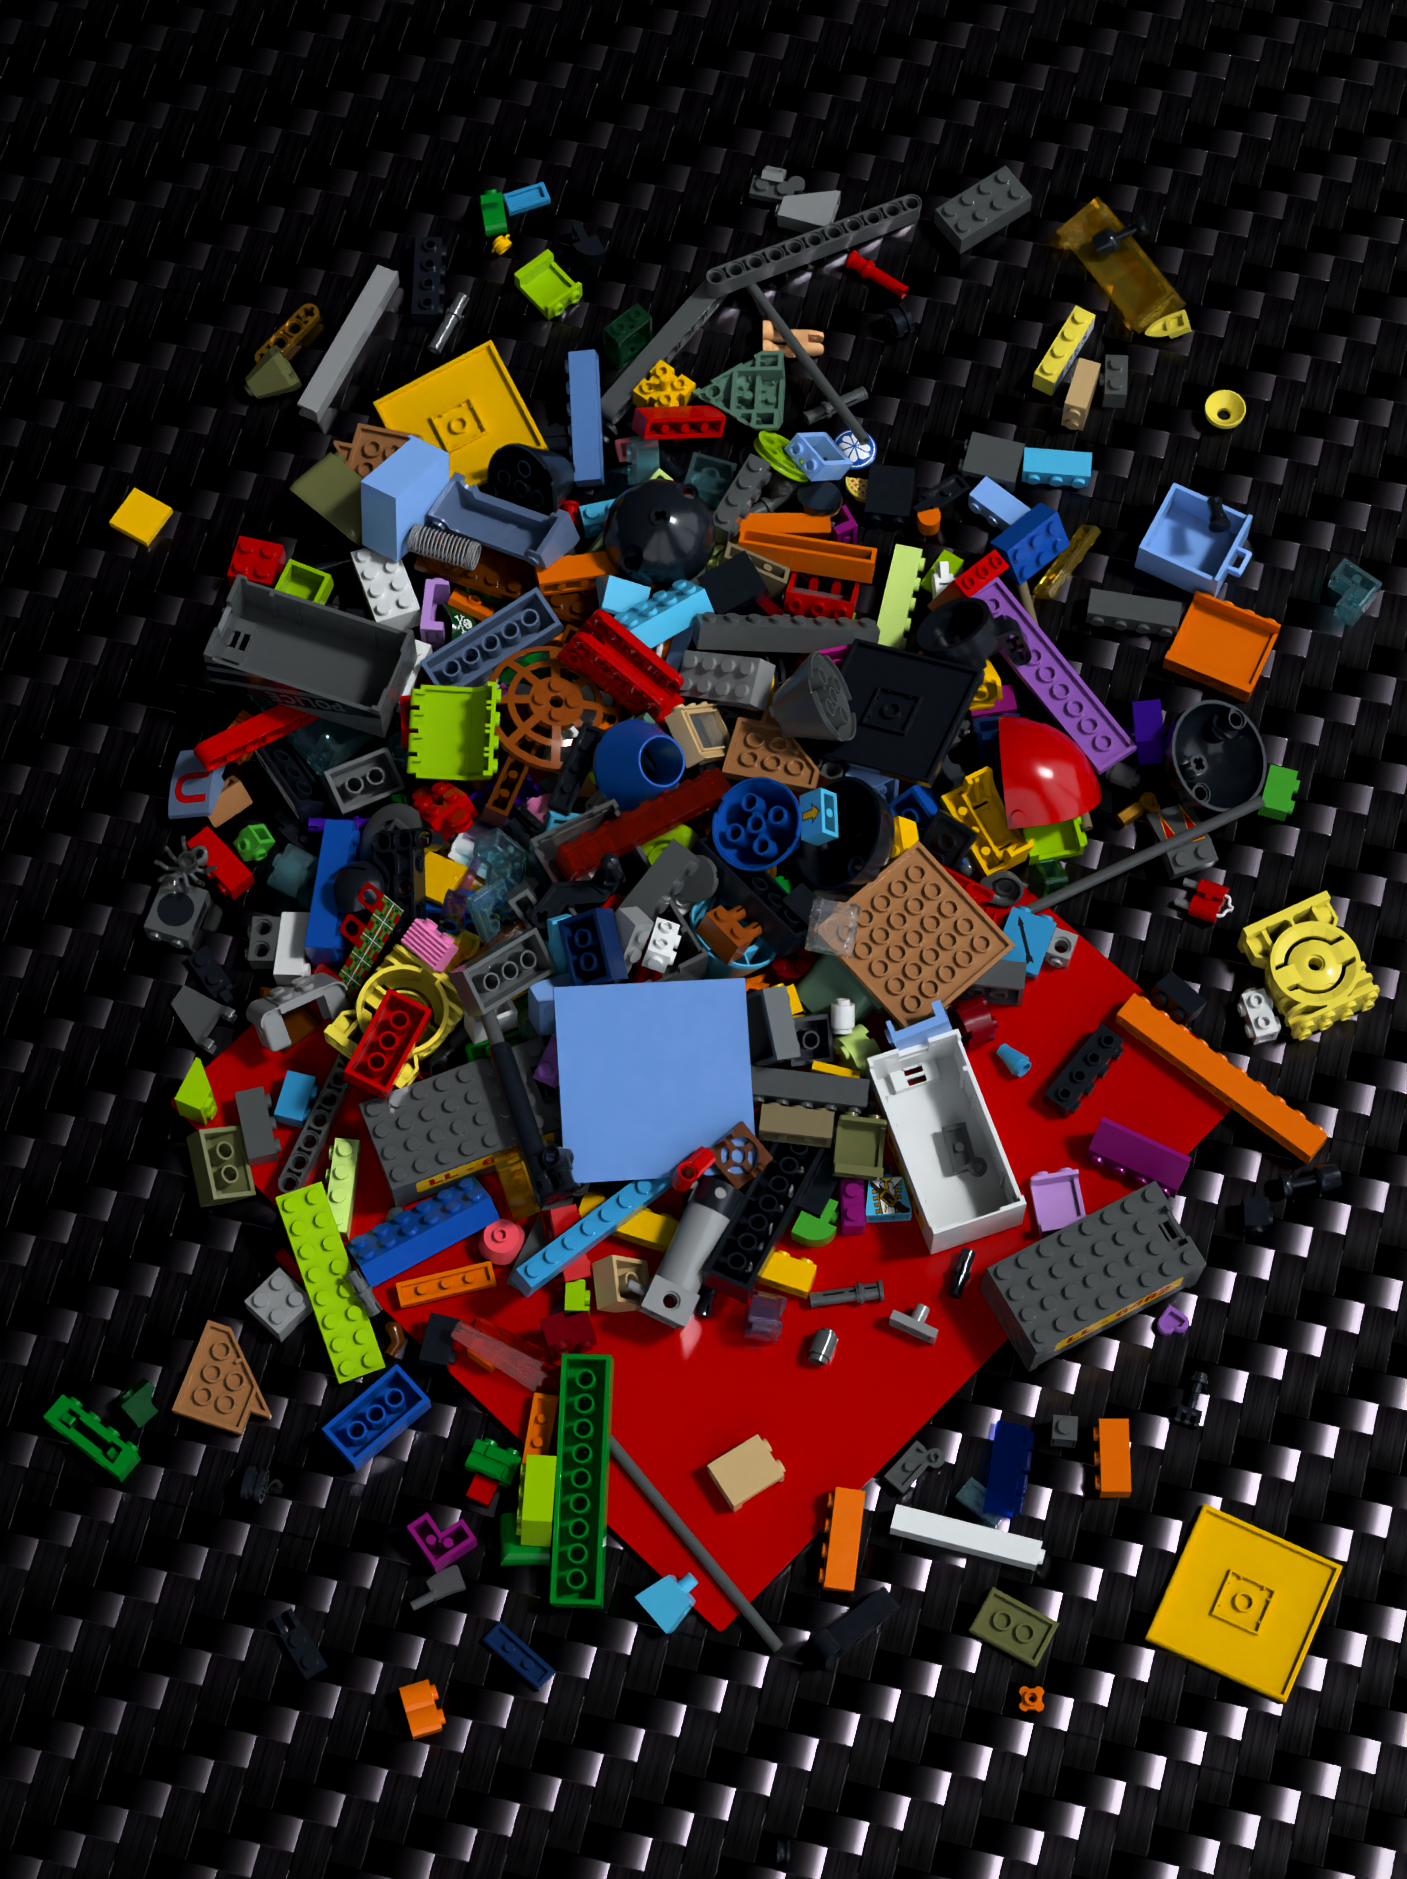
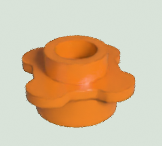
M1023 1686L1020 1688L1021 1703L1019 1708L1022 1711L1036 1710L1040 1712L1044 1709V1703L1042 1702L1044 1690L1042 1687L1028 1688ZM1033 1697L1034 1701H1030L1029 1698Z

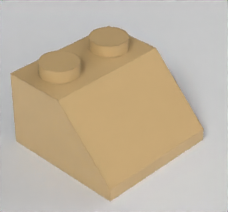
M610 1255L593 1262L597 1310L613 1313L634 1311L641 1295L627 1289L626 1285L629 1280H633L646 1287L649 1281L647 1261Z

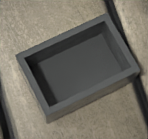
M786 985L764 988L746 994L751 1066H772L801 1057Z

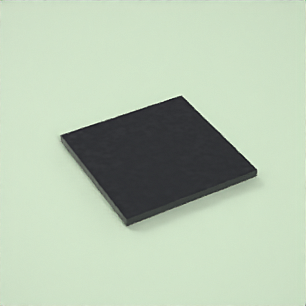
M855 638L839 670L852 700L848 701L850 712H855L856 715L855 736L852 740L846 742L806 738L802 749L810 757L932 788L984 678V670Z

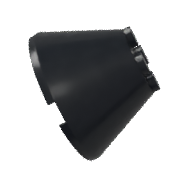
M510 443L496 450L490 459L487 471L490 495L493 494L496 498L550 516L552 512L557 513L569 493H571L574 485L575 466L557 452L520 443Z

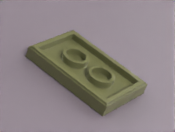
M992 1587L969 1629V1633L1036 1669L1059 1623Z

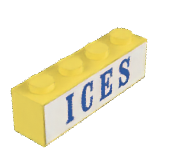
M1075 306L1036 369L1032 387L1050 396L1054 394L1092 332L1095 314Z

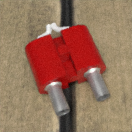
M1185 878L1183 886L1195 889L1196 895L1193 896L1191 902L1177 897L1174 902L1175 906L1187 909L1188 915L1213 924L1216 923L1218 918L1224 917L1227 912L1232 913L1234 906L1231 905V897L1228 895L1229 887L1205 879H1201L1199 883ZM1226 899H1228L1227 905L1230 909H1226L1220 914L1221 908L1224 906Z

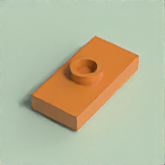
M455 587L447 602L448 605L480 621H484L485 618L492 616L497 608L481 600L478 596L471 595Z

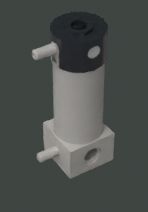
M704 1174L690 1187L692 1192L687 1201L688 1205L655 1275L649 1279L646 1287L633 1280H629L626 1285L627 1289L641 1295L635 1310L679 1331L687 1326L700 1298L698 1292L702 1285L704 1269L744 1198V1194L732 1185ZM664 1297L671 1300L672 1308H667L663 1304Z

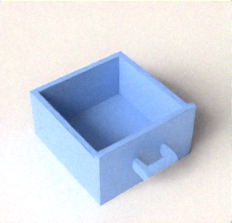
M409 435L407 442L361 480L362 544L398 562L408 553V538L415 524H422L424 527L427 526V528L431 527V529H434L427 513L449 482L448 452Z
M1173 483L1138 548L1135 568L1192 594H1195L1197 590L1210 593L1216 598L1228 573L1241 577L1252 556L1250 551L1242 547L1247 539L1253 516L1250 514L1247 516L1222 504L1223 510L1227 514V519L1231 521V527L1224 532L1213 533L1208 528L1210 523L1208 498ZM1238 554L1244 557L1239 569L1232 567Z

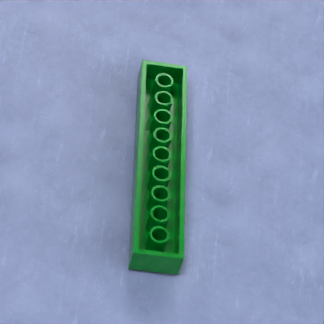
M562 1354L550 1604L553 1607L603 1609L614 1359L612 1355Z

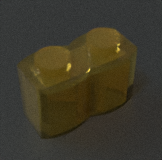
M460 928L455 933L453 944L459 949L443 972L448 975V973L458 968L463 960L471 958L477 952L480 945V937L464 928Z

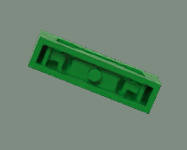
M62 1394L43 1416L46 1423L122 1482L141 1460L137 1453L139 1449L128 1440L126 1443L118 1438L120 1434L111 1426L105 1428L101 1425V1419L95 1413L89 1411L87 1414L82 1410L81 1407L83 1405L76 1398L71 1396L68 1399ZM73 1414L80 1419L82 1425L111 1447L106 1454L114 1463L105 1458L101 1449L74 1429L78 1422L72 1416ZM65 1422L70 1427V1429L63 1425V1423ZM114 1447H116L117 1449H119L121 1452L118 1453V1452L114 1449Z

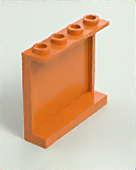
M1196 590L1193 601L1170 650L1167 651L1162 668L1248 702L1278 637L1281 624H1278L1271 618H1263L1256 615L1249 609L1236 607L1230 601H1222L1214 598L1210 593Z

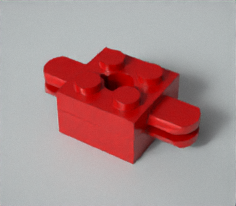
M441 780L432 786V789L426 785L422 786L412 795L414 804L411 807L419 812L427 828L438 830L443 834L444 842L455 833L461 834L467 831L473 824L472 819L479 814L467 794L447 781Z

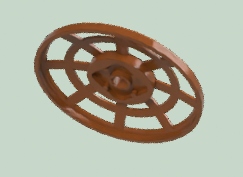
M537 646L523 649L507 657L496 667L489 678L490 682H496L506 666L517 673L510 683L507 695H501V703H496V705L507 704L510 717L517 729L507 737L500 726H495L494 735L499 736V744L507 753L525 765L542 771L562 772L566 762H560L561 748L573 747L577 737L561 740V731L572 726L580 731L583 724L580 720L583 709L596 712L592 725L598 728L601 724L603 713L615 716V724L622 722V705H618L616 700V707L603 704L598 687L589 680V677L580 670L576 673L566 663L560 662L556 658L563 648ZM539 652L549 653L550 661L535 662L525 668L514 661L524 655ZM550 667L551 677L540 680L531 671ZM560 668L569 670L580 678L571 683L561 678ZM522 678L533 686L529 695H515L516 687ZM588 684L596 702L583 700L579 690ZM557 700L560 702L561 707H553L549 701ZM515 704H527L531 717L523 722L517 713ZM536 724H539L551 730V739L543 737L531 729ZM525 735L536 743L551 747L550 760L530 755L515 744Z

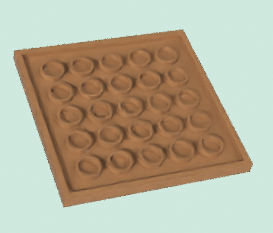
M919 840L884 869L875 881L869 882L814 929L819 939L902 1029L934 1017L935 1013L931 1005L934 1001L940 999L945 1009L1016 946Z

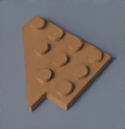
M358 423L352 444L334 440L333 444L338 452L347 459L345 464L364 479L407 442L409 435L421 440L423 438L417 434Z
M208 1320L173 1405L172 1412L242 1436L250 1414L271 1420L272 1416L231 1327Z

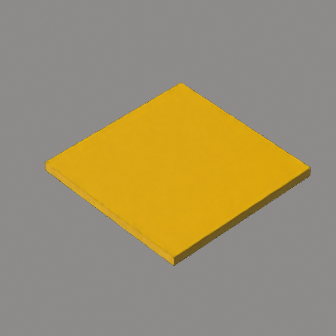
M492 340L373 402L386 429L421 435L423 441L448 452L449 480L457 472L465 475L464 482L469 486L475 484L480 487L487 483L488 465L492 455L496 450L507 444L520 443L549 450Z
M1204 1504L1145 1640L1285 1704L1343 1566Z

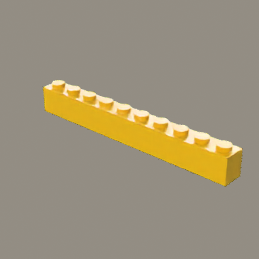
M598 1191L587 1192L583 1196L579 1207L581 1220L609 1198H606L603 1193ZM646 1207L610 1234V1236L665 1253L680 1221L674 1220L675 1218L672 1215L661 1213L660 1215L653 1213L651 1209ZM777 1250L774 1252L758 1283L807 1299L816 1275L817 1265H814L813 1261L807 1258L796 1259L790 1257V1254L785 1251Z

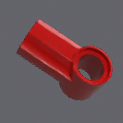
M700 1146L686 1161L680 1163L671 1177L673 1188L680 1192L689 1190L692 1184L716 1162L714 1153L708 1147Z

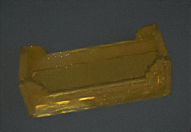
M1096 197L1056 231L1061 237L1058 241L1066 250L1070 248L1074 251L1124 316L1122 322L1130 331L1134 329L1141 333L1158 319L1179 311L1186 303L1132 235L1119 241L1120 248L1116 253L1103 257L1099 256L1093 244L1092 236L1107 227L1112 228L1115 233L1125 229V227L1112 210L1099 197Z

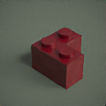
M562 1311L539 1319L541 1334L550 1360L554 1358L562 1360V1354L576 1351L580 1353L587 1352L593 1349L594 1345H597L596 1336L587 1311L566 1318Z

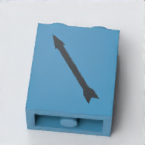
M1020 905L1017 908L1012 906L1003 932L1016 946L1001 960L1027 962L1026 976L1036 979L1057 923L1048 915L1040 914V916L1032 914L1029 908Z

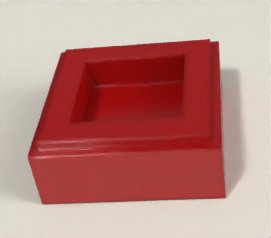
M476 1473L466 1497L489 1507L499 1483Z

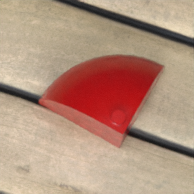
M999 717L1000 758L1008 829L1058 823L1081 816L1097 807L1101 802L1102 795L1096 772L1085 753L1073 740L1058 729L1045 723L1041 724L1031 721L1029 718Z

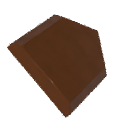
M260 987L259 999L270 994V991L274 988ZM307 1004L281 1014L292 1045L282 1050L288 1053L324 1025Z

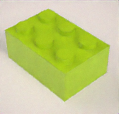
M289 559L275 590L325 605L334 584L330 574Z
M527 1454L526 1464H521L516 1535H521V1545L551 1547L557 1456Z

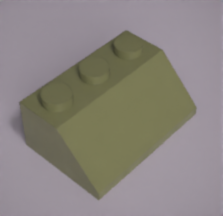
M241 1125L199 1129L186 1137L201 1207L223 1205L256 1195Z

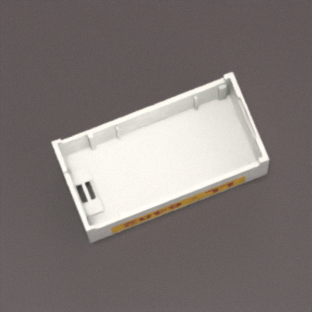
M959 1029L927 1038L925 1043L900 1051L897 1048L869 1057L866 1061L865 1079H870L869 1095L871 1100L877 1103V1115L882 1116L884 1120H888L885 1137L899 1174L904 1178L910 1203L930 1255L1022 1225L1027 1205L1024 1196L1020 1193L961 1042L962 1037ZM922 1066L923 1071L905 1076L904 1071ZM925 1075L926 1081L909 1086L908 1080ZM961 1122L966 1123L974 1156L983 1158L987 1163V1171L983 1176H972L969 1171L954 1175L942 1127ZM976 1163L973 1165V1169L975 1171H980L982 1169V1165Z

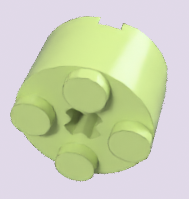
M862 1024L852 1028L851 1034H841L833 1040L834 1053L838 1054L841 1060L839 1066L860 1071V1078L865 1076L867 1058L881 1054L874 1038L870 1040L865 1035L869 1031Z

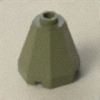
M277 345L265 353L245 378L247 384L244 387L251 397L255 395L257 399L296 391L302 387L298 376L289 361L283 358V352Z

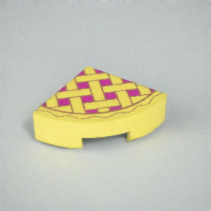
M846 477L847 491L857 501L865 503L868 479Z

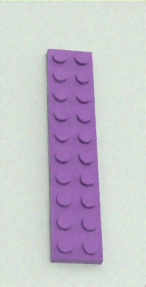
M996 577L972 596L973 598L985 601L995 618L1003 614L1005 619H1014L1019 623L1031 651L1032 657L1030 662L1026 665L1018 666L1011 661L1005 648L998 650V652L1063 732L1085 753L1098 775L1136 751L1137 746L999 577Z

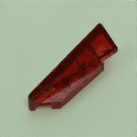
M475 1318L472 1323L459 1319L453 1329L452 1338L532 1392L554 1395L559 1387L561 1366L545 1361L546 1349L483 1318Z

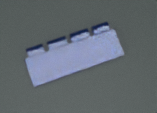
M997 1420L983 1513L1008 1519H1012L1013 1516H1023L1025 1498L1020 1496L1026 1495L1029 1476L1022 1473H1029L1032 1453L1029 1451L1033 1450L1035 1432L1026 1430V1426Z

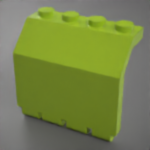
M488 681L487 686L480 687L421 685L420 689H411L410 706L419 707V710H410L409 729L418 730V733H409L408 753H417V757H407V774H416V779L471 782L492 779V773H497L498 759H493L494 750H498L499 736L494 735L495 726L500 725V712H496V703H501V689H497V682Z

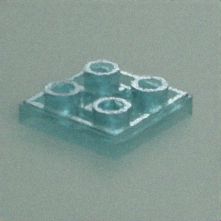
M503 877L495 878L465 899L481 942L490 941L519 920L517 914H512L505 904L507 902L505 893L508 890Z

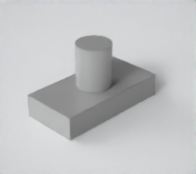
M920 1303L916 1304L911 1317L893 1310L889 1319L890 1326L934 1345L939 1331L924 1323L930 1309Z

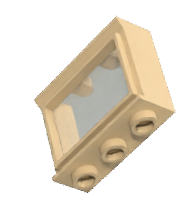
M706 701L698 705L696 703H691L687 706L680 704L671 709L672 713L664 717L674 740L682 748L686 768H691L698 763L702 766L709 762H725L731 737L719 710L716 709L718 703L708 704Z

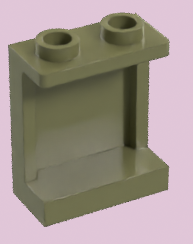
M844 1112V1115H839L836 1125L832 1176L881 1181L884 1171L882 1164L888 1120L882 1119L880 1115L873 1114L868 1115V1118L858 1117V1113Z

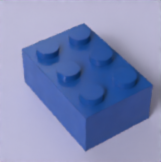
M1042 503L1037 504L990 542L992 549H995L1010 566L1002 573L1003 576L1018 585H1022L1070 546L1058 512Z

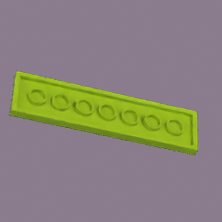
M322 1181L275 1197L276 1205L338 1384L385 1368L386 1366L368 1314L359 1299L357 1300L354 1297L355 1292L344 1276L352 1268Z

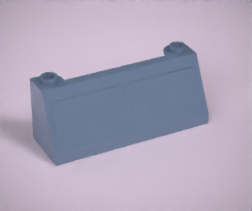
M457 472L453 474L427 513L435 530H439V532L445 531L473 542L476 541V543L478 542L486 547L525 560L532 566L539 565L548 568L576 546L580 540L569 512L558 509L557 513L552 512L550 516L480 492L477 485H467L464 482L465 475Z

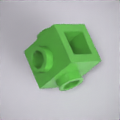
M264 824L248 825L241 830L239 837L233 844L244 861H260L267 856V852L274 845L275 840Z

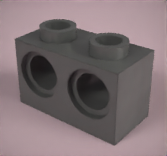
M253 916L252 924L248 925L250 945L246 946L245 959L248 960L252 969H274L281 917ZM264 929H270L269 933L261 935ZM268 951L265 956L258 957L260 952Z

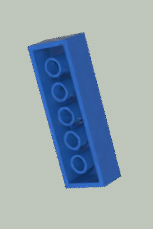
M329 819L325 821L304 945L313 967L324 964L328 968L341 969L342 960L346 959L347 949L344 945L345 939L348 938L340 932V926L344 920L341 918L342 913L336 908L334 882L337 873L340 872V867L348 862L359 860L360 831L356 829L354 821ZM347 923L346 931L350 935V926Z
M473 1175L462 1179L458 1184L449 1189L440 1191L436 1196L419 1202L415 1207L406 1212L397 1214L391 1220L376 1225L372 1230L363 1235L354 1237L345 1246L354 1265L359 1268L367 1284L373 1288L498 1221L500 1217L491 1197Z

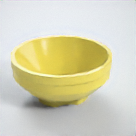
M1230 390L1214 392L1205 403L1207 420L1213 426L1220 429L1236 427L1241 423L1246 413V405L1242 397ZM1227 411L1230 414V418L1221 420L1217 413Z

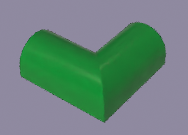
M517 1513L501 1514L500 1566L551 1565L550 1547L521 1545V1535H516Z

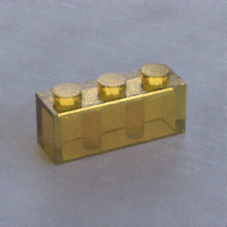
M519 1145L492 1154L506 1204L514 1222L540 1212L541 1207L538 1206Z

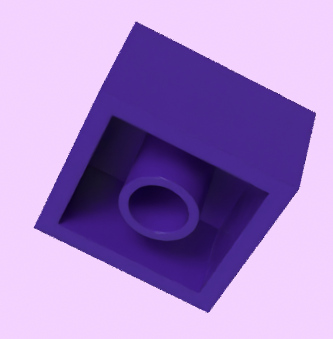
M1160 699L1132 702L1134 725L1122 729L1136 743L1139 765L1162 763V747L1165 737Z

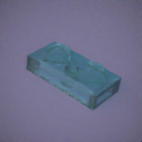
M972 1477L956 1495L958 1501L994 1529L1011 1508Z

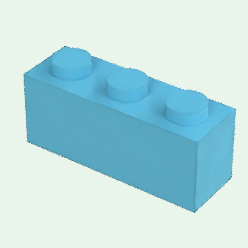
M1025 447L1021 482H1027L1032 485L1042 483L1050 484L1051 486L1066 485L1074 488L1089 487L1092 453Z

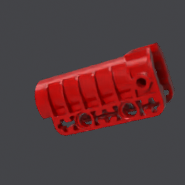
M595 610L556 656V658H560L576 673L578 670L582 671L590 678L591 682H595L602 688L605 694L608 693L617 701L618 705L621 704L628 710L631 716L635 715L638 717L647 712L661 728L667 724L664 717L672 713L671 709L683 704L685 701L677 693L684 684L683 677L605 610Z

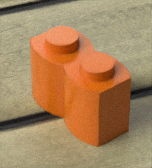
M427 1679L399 1688L413 1740L443 1731L442 1724H445L446 1721L442 1708L438 1710L436 1708L434 1700L439 1699L435 1684L430 1685Z

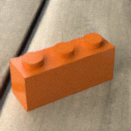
M1099 1419L1097 1426H1093V1441H1097L1098 1451L1093 1453L1094 1466H1098V1475L1094 1476V1488L1099 1490V1498H1129L1131 1494L1129 1419Z

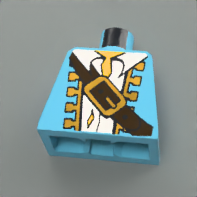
M882 1165L884 1171L881 1181L869 1180L865 1212L866 1223L911 1220L912 1208L904 1178L901 1176L892 1177V1166Z

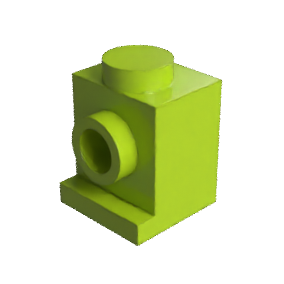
M576 1279L566 1282L565 1317L587 1311L590 1318V1308L585 1306L590 1305V1290H586V1281Z

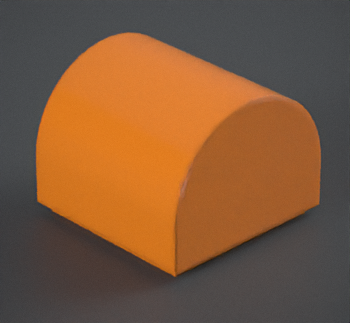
M939 508L917 513L916 525L921 534L932 536L939 531L941 520Z

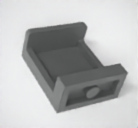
M972 432L971 439H966L963 452L966 453L965 459H960L958 472H962L961 476L964 480H966V476L984 479L987 476L996 483L1004 484L1005 490L1013 493L1025 444Z

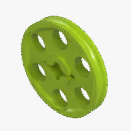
M761 431L753 441L754 448L761 458L770 462L771 467L788 478L799 482L809 481L805 473L784 450L790 441L774 432Z

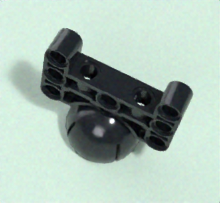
M426 827L376 833L372 839L373 861L375 863L362 860L348 862L340 867V872L335 877L334 899L337 910L342 913L341 918L344 920L346 915L352 914L367 926L373 913L358 901V894L363 885L369 882L404 910L391 932L390 942L388 943L387 939L383 948L393 950L395 944L401 945L402 942L400 940L406 934V931L409 930L416 918L426 919L425 852L441 849L444 844L443 834L438 830ZM431 835V841L428 843V837ZM410 838V842H409V844L407 845V844H406L407 839ZM411 884V890L408 893V886ZM367 889L364 892L365 902L374 904L377 899L375 892L371 889ZM354 921L347 922L350 925L358 926ZM438 925L437 930L441 933H446L445 928Z

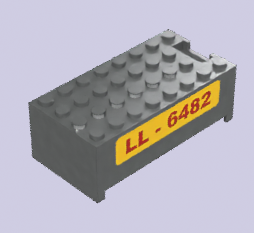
M542 1036L513 1046L512 1050L542 1140H548L562 1146L559 1085L555 1088L550 1086L554 1094L549 1095L545 1083L541 1082L546 1095L545 1098H542L536 1084L538 1080L533 1078L546 1049ZM489 1056L394 1090L387 1101L376 1097L359 1103L365 1130L397 1211L405 1209L409 1203L439 1193L444 1189H449L464 1178H469L473 1175L479 1178L508 1167V1161L521 1154Z
M1156 1180L986 1268L979 1290L1028 1372L1036 1369L1039 1364L1130 1316L1197 1283L1206 1265V1261L1190 1235H1185L1171 1212L1172 1206Z

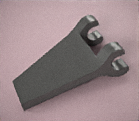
M183 985L171 1003L197 1046L211 1055L217 1049V1046L214 1045L215 1042L212 1039L208 1038V1035L220 1017L231 1024L238 1018V1015L234 1014L236 1011L231 1007L221 1005Z

